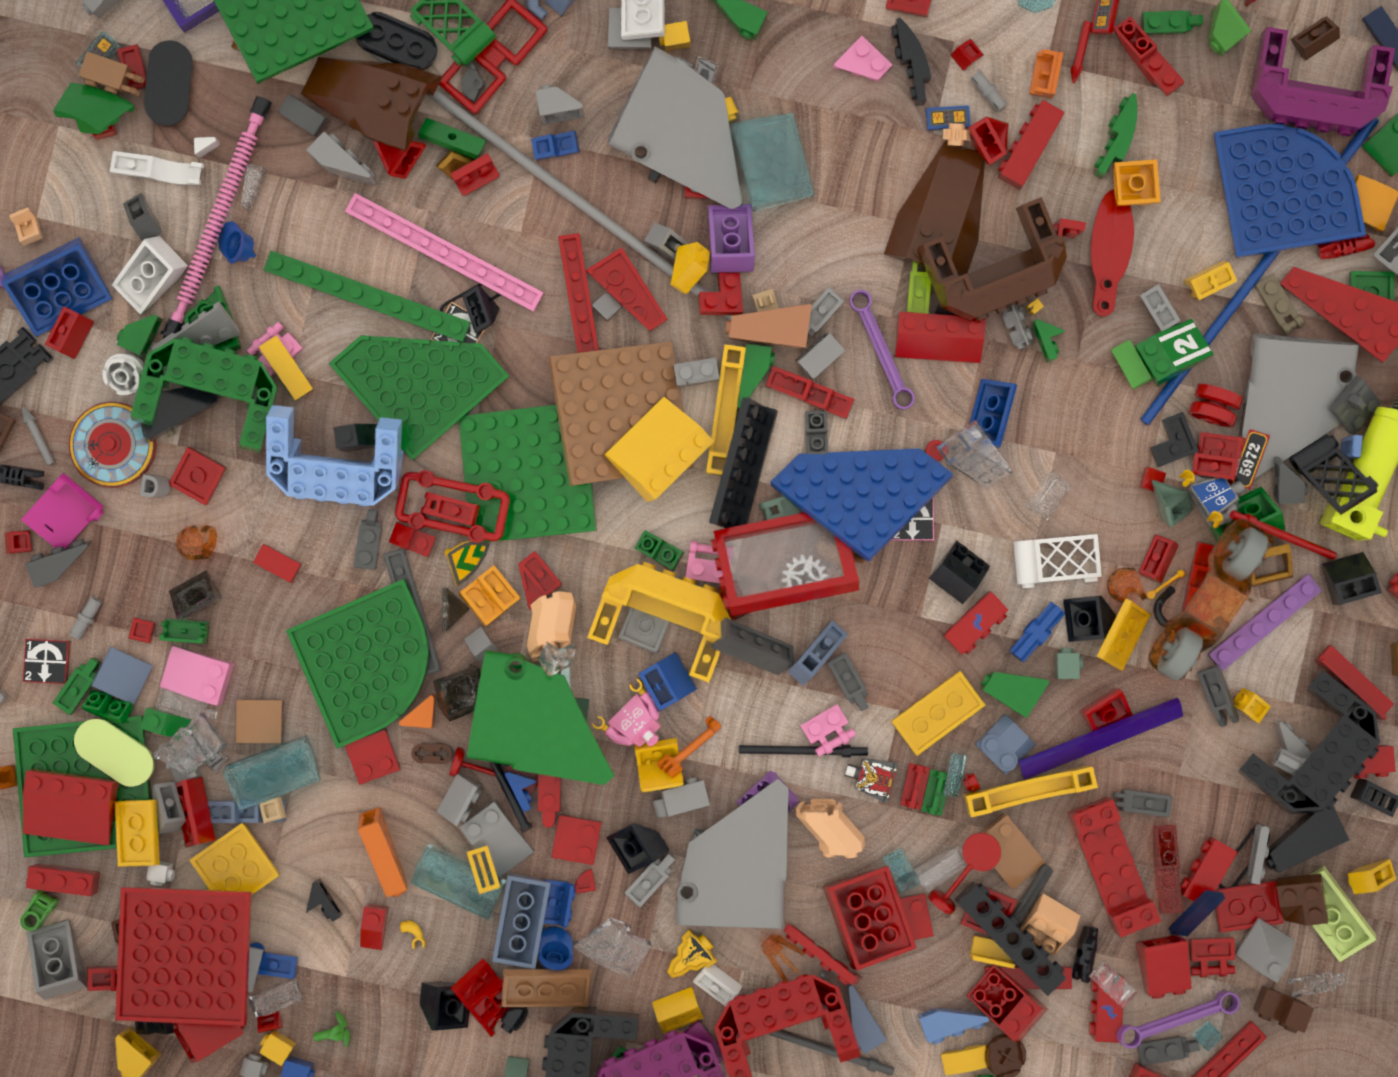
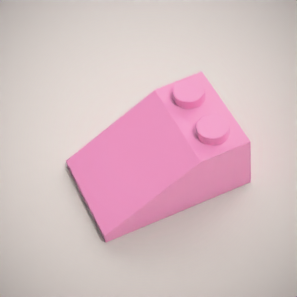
M172 645L160 687L216 706L222 705L235 663Z

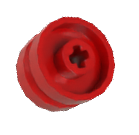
M1197 384L1194 395L1200 401H1194L1190 404L1188 414L1213 425L1233 428L1237 416L1232 411L1240 409L1243 397L1217 386Z

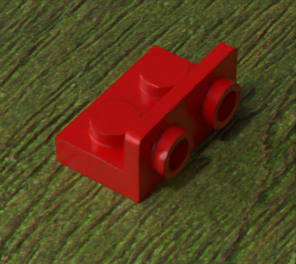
M488 153L450 173L462 196H466L500 177Z
M1060 218L1053 226L1057 237L1063 235L1065 238H1075V236L1085 231L1086 222Z

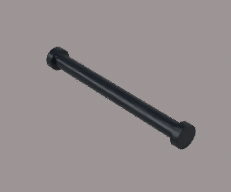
M489 762L521 826L519 828L521 833L530 830L533 826L531 823H528L500 764Z

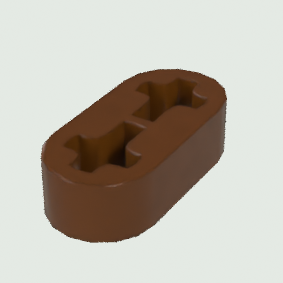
M421 743L412 749L411 754L417 763L443 764L452 759L453 749L448 744ZM423 747V750L431 752V755H425L423 759H420V755H416V751ZM442 748H445L449 755L443 760L440 755H434V752H439Z

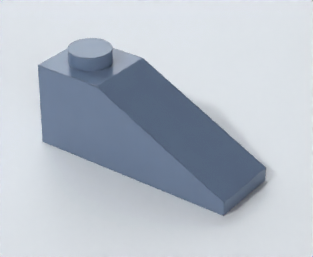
M832 620L787 672L804 686L813 678L848 634Z
M849 983L847 988L851 1025L859 1050L862 1049L864 1054L887 1041L855 987Z

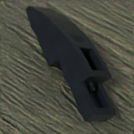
M896 18L894 26L891 27L893 39L897 38L898 45L895 47V56L897 60L900 59L901 65L909 64L906 70L908 79H912L913 87H910L911 100H915L916 106L924 105L926 102L924 83H929L931 80L928 61L915 34L901 18Z

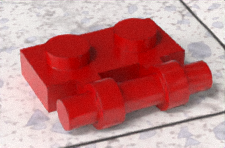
M1233 937L1189 939L1190 960L1192 962L1199 961V967L1190 968L1191 976L1199 975L1202 978L1208 977V975H1219V977H1226L1227 974H1235V966H1227V960H1235V942ZM1207 961H1218V966H1208Z

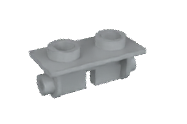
M1012 305L1013 310L1011 311L1009 307V309L1002 311V317L1007 329L1015 326L1016 330L1009 334L1014 347L1017 346V349L1020 350L1026 347L1025 343H1027V346L1034 344L1032 340L1034 339L1032 329L1027 327L1025 323L1026 314L1023 308H1019V305Z

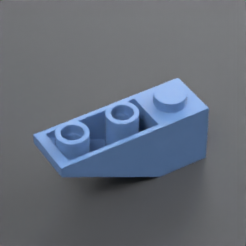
M938 1007L917 1015L926 1041L928 1043L932 1042V1044L943 1042L945 1040L944 1037L950 1035L953 1037L960 1036L965 1033L964 1030L969 1028H982L989 1021L984 1013Z

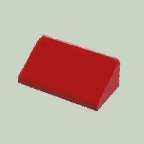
M1155 534L1138 573L1162 583L1179 545L1173 540Z

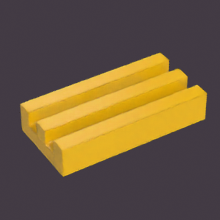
M488 845L468 851L467 856L479 895L499 889L500 884ZM481 852H485L494 885L490 886ZM476 854L486 885L485 888L481 886L472 855Z

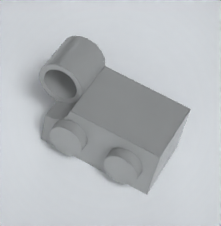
M697 777L685 779V784L682 786L661 790L662 798L653 800L656 818L669 817L710 806L704 780H697Z

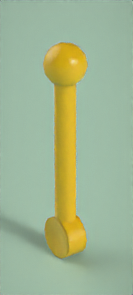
M1178 570L1177 574L1155 590L1148 591L1146 594L1147 598L1154 599L1159 591L1176 579L1183 578L1185 576L1184 570Z

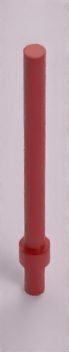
M1234 510L1229 514V518L1241 522L1247 528L1258 529L1331 560L1337 557V553L1261 522L1250 514L1244 515Z

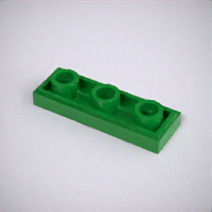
M427 117L418 132V138L473 159L479 158L486 144V140Z

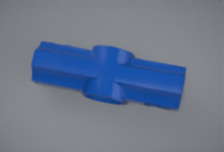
M1050 602L1040 615L1026 626L1022 636L1009 651L1024 663L1037 646H1041L1052 633L1051 630L1066 613L1056 604Z

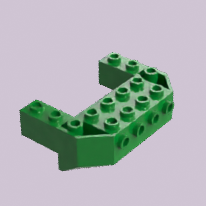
M181 337L180 340L175 338L147 353L130 417L132 421L153 426L163 388L169 389L171 383L246 402V409H248L239 448L261 453L266 434V416L272 405H274L277 386L263 363L258 361L256 356L245 354V357L236 355L237 352L234 350L224 349L221 351L208 343L198 345L194 344L193 340Z

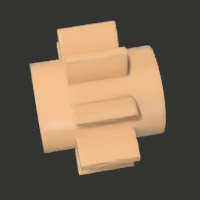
M949 123V129H943V139H948L947 145L964 146V140H969L970 134L969 130H965V124Z

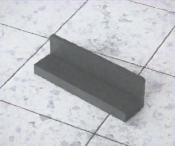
M728 618L721 621V638L711 644V648L776 675L794 664L792 645Z

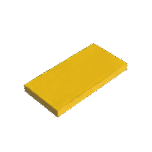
M958 671L891 722L914 754L918 756L986 705L963 673Z

